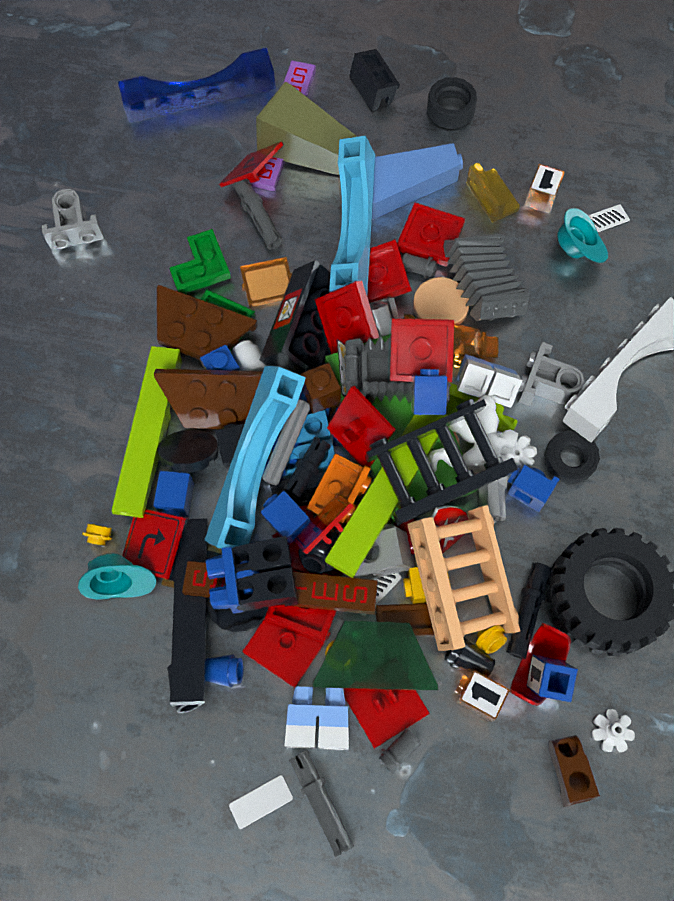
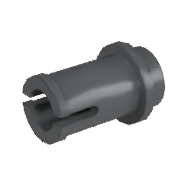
M408 253L404 254L402 260L406 271L424 275V279L434 277L437 261H433V257L425 259Z
M405 728L403 733L386 750L384 748L381 750L382 755L378 759L391 773L396 769L400 771L402 769L401 764L421 743Z

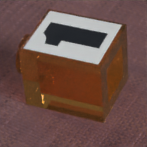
M539 164L529 188L525 205L538 211L550 213L565 172Z
M474 670L469 677L463 675L455 689V693L459 694L456 703L487 721L493 722L496 720L510 689Z

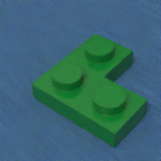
M213 229L187 237L194 260L169 268L177 291L183 294L231 278Z

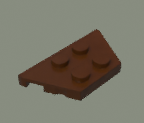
M157 286V340L159 345L166 348L179 349L180 353L200 360V357L224 345L231 349L239 343L238 339L249 330L253 332L258 326L255 319L167 287Z
M156 369L154 378L184 428L222 429L223 426L228 424H245L263 371Z

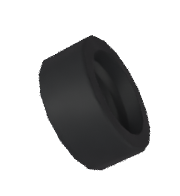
M446 77L438 80L432 85L428 94L427 112L430 119L438 126L447 129H457L467 125L475 113L477 103L476 90L472 84L461 78ZM446 96H454L463 100L466 106L459 110H449L440 106L437 101Z

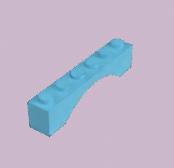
M366 136L339 139L338 168L342 196V225L338 250L331 264L330 293L355 281L362 280L366 295L368 294L375 153Z
M264 367L205 537L206 542L220 549L249 544L255 527L257 496L266 462L279 432L297 405L306 377L281 367Z

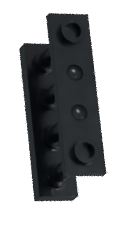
M473 399L465 401L456 406L457 412L393 441L388 442L387 438H384L369 446L371 450L365 456L367 462L379 459L399 501L396 504L399 510L392 514L397 526L518 470L513 458L503 462L501 457H497L477 416V413L481 412L487 405L484 399L477 403H474ZM465 419L486 462L484 464L486 470L475 475L472 470H468L448 426ZM435 432L457 475L455 477L457 483L445 488L443 483H439L419 439ZM406 445L428 488L426 490L428 496L419 501H416L414 496H410L390 452Z

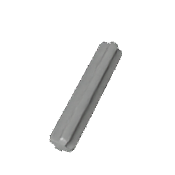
M298 399L295 409L286 420L264 471L263 480L272 485L279 484L310 410L309 403Z

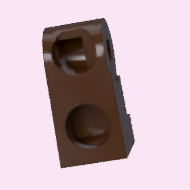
M573 735L549 741V752L560 785L563 807L598 798L600 795L578 736Z

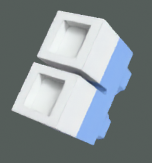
M467 354L463 358L455 379L456 382H459L457 386L458 391L479 398L486 394L492 397L495 403L510 408L523 381L513 369Z
M296 686L292 704H288L284 746L286 748L316 749L317 718H319L318 748L349 750L348 706H345L343 688H326L325 706L312 705L313 687Z

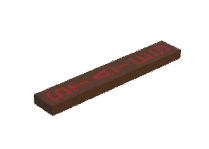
M187 562L182 589L184 595L210 598V589L226 586L225 577L209 579L206 563ZM293 572L298 605L293 606L375 615L378 580Z

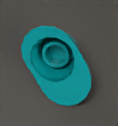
M568 209L564 214V223L557 233L558 242L562 249L571 258L579 259L585 256L594 262H605L608 259V251L591 218L580 209Z
M106 553L89 561L88 571L80 578L78 589L82 595L96 600L138 597L150 593L155 588L157 580L150 570L133 565L132 562L120 554Z

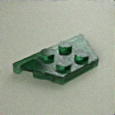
M343 621L334 643L330 646L323 664L312 681V687L438 690V684L410 623Z

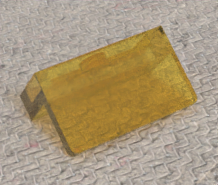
M480 163L469 167L466 183L492 223L519 211V203L495 169L485 172Z

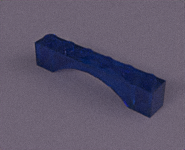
M267 48L242 53L223 70L198 80L165 82L140 76L118 81L129 123L276 89L274 69Z

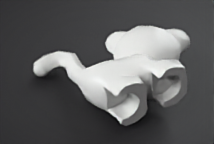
M485 394L478 401L474 402L477 403L484 399L487 404L481 412L477 413V416L497 457H501L504 462L508 458L503 455H507L510 448H513L519 433L513 430H505L501 436L497 434L499 418L496 413L495 400ZM465 419L448 426L453 432H457L464 441L474 444L472 449L462 455L468 470H472L474 475L486 470L484 467L486 462ZM444 448L430 451L427 456L434 472L437 470L438 460H443L453 467Z

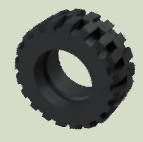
M606 528L595 529L591 534L586 532L579 536L556 559L547 581L550 589L546 592L547 602H552L553 608L550 610L553 620L557 618L560 620L562 626L559 627V630L565 634L570 633L574 637L572 643L580 648L586 645L589 647V652L600 655L603 652H607L608 656H619L623 653L635 652L657 640V637L663 635L669 629L670 625L668 622L674 619V571L669 572L667 565L671 562L666 555L659 556L655 551L658 546L652 541L647 544L641 541L642 535L634 531L628 536L625 535V530L622 528H613L609 533ZM597 565L610 566L618 569L630 579L637 595L636 611L630 618L626 620L611 619L599 613L592 606L584 588V577L590 568Z

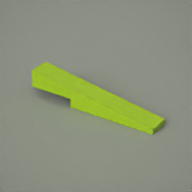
M151 346L111 510L113 514L143 518L159 462L158 446L166 436L171 418V405L155 380L154 372L156 369H181L182 359L179 349Z
M414 415L402 436L448 415ZM436 432L419 439L426 456H428L439 438ZM406 445L392 451L390 454L408 490L419 469ZM383 467L325 559L327 564L351 578H354L396 510V504L399 503Z

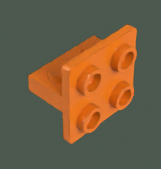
M335 453L306 509L318 515L339 495L354 506L338 522L340 525L343 523L347 524L358 505L354 504L357 495L359 497L362 494L364 495L372 480V477L368 476L371 468L366 465L361 467Z

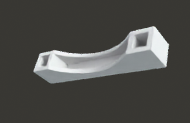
M670 297L662 306L657 304L647 317L650 320L647 323L641 321L631 334L634 336L631 341L625 339L615 352L618 355L614 359L608 357L599 369L600 375L597 378L592 375L582 387L584 392L580 396L573 395L564 408L567 410L563 422L592 443L607 426L617 410V385L622 372L632 363L647 355L674 350L673 298Z

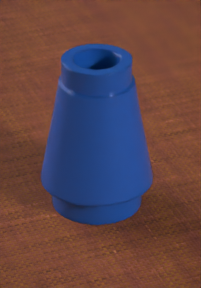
M231 654L206 659V682L227 687H233L234 684L242 682V658H235V655Z

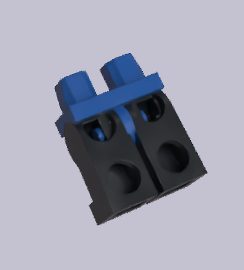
M286 536L244 544L234 548H222V555L206 559L209 579L225 577L226 586L212 588L209 591L210 603L213 609L230 608L234 614L285 604V607L298 605L290 547Z

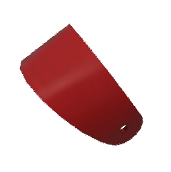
M542 623L529 644L526 660L522 659L517 668L509 692L532 705H541L546 698L538 696L526 687L532 656L534 654L566 662L571 644L570 637L562 631Z

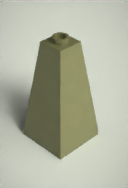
M287 82L283 83L256 117L257 151L282 142L283 146L273 157L283 159L285 162L339 175V139L357 137Z

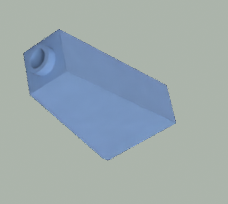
M454 143L375 157L372 219H377L457 182L459 170L463 169V160L461 154H457Z

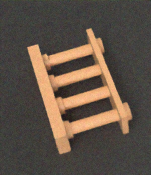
M488 505L467 511L469 520L437 527L433 517L407 524L438 651L465 647L464 635L488 629L495 625H501L505 630L504 634L520 632L518 612L513 605L494 531V520L489 512ZM472 532L476 551L448 558L443 557L439 543L440 539ZM480 563L484 582L455 590L451 589L447 575L449 570ZM488 595L493 614L463 622L459 621L455 607L457 602Z

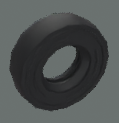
M566 430L556 434L549 441L544 453L545 465L549 472L565 483H579L587 480L596 471L600 461L599 449L595 441L589 442L575 430ZM566 447L577 448L583 455L582 464L576 467L566 465L561 459V451Z

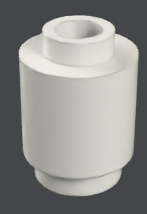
M250 340L237 344L232 350L233 357L240 371H263L264 367L267 366L259 360L262 354L259 347Z

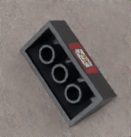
M317 260L293 270L259 359L267 366L281 367L301 375V373L326 364L325 356L331 355L315 299L330 293V272Z

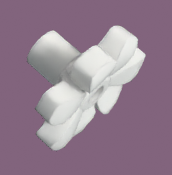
M523 435L520 439L517 437L513 448H510L508 454L503 456L508 459L513 458L517 467L521 469L524 465L530 468L535 462L532 457L537 454V449L531 446L530 437Z
M608 709L605 711V717L598 714L593 719L594 724L599 728L592 730L591 736L595 741L603 740L601 743L602 750L611 752L615 748L620 753L628 749L625 740L633 741L635 733L633 730L627 729L631 724V719L627 715H622L618 718L615 709Z

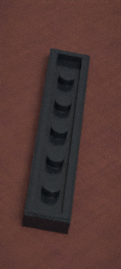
M207 518L185 520L175 556L170 683L171 706L205 704L207 597L184 595L182 589L187 562L206 563V559H208V542L205 541L208 531Z

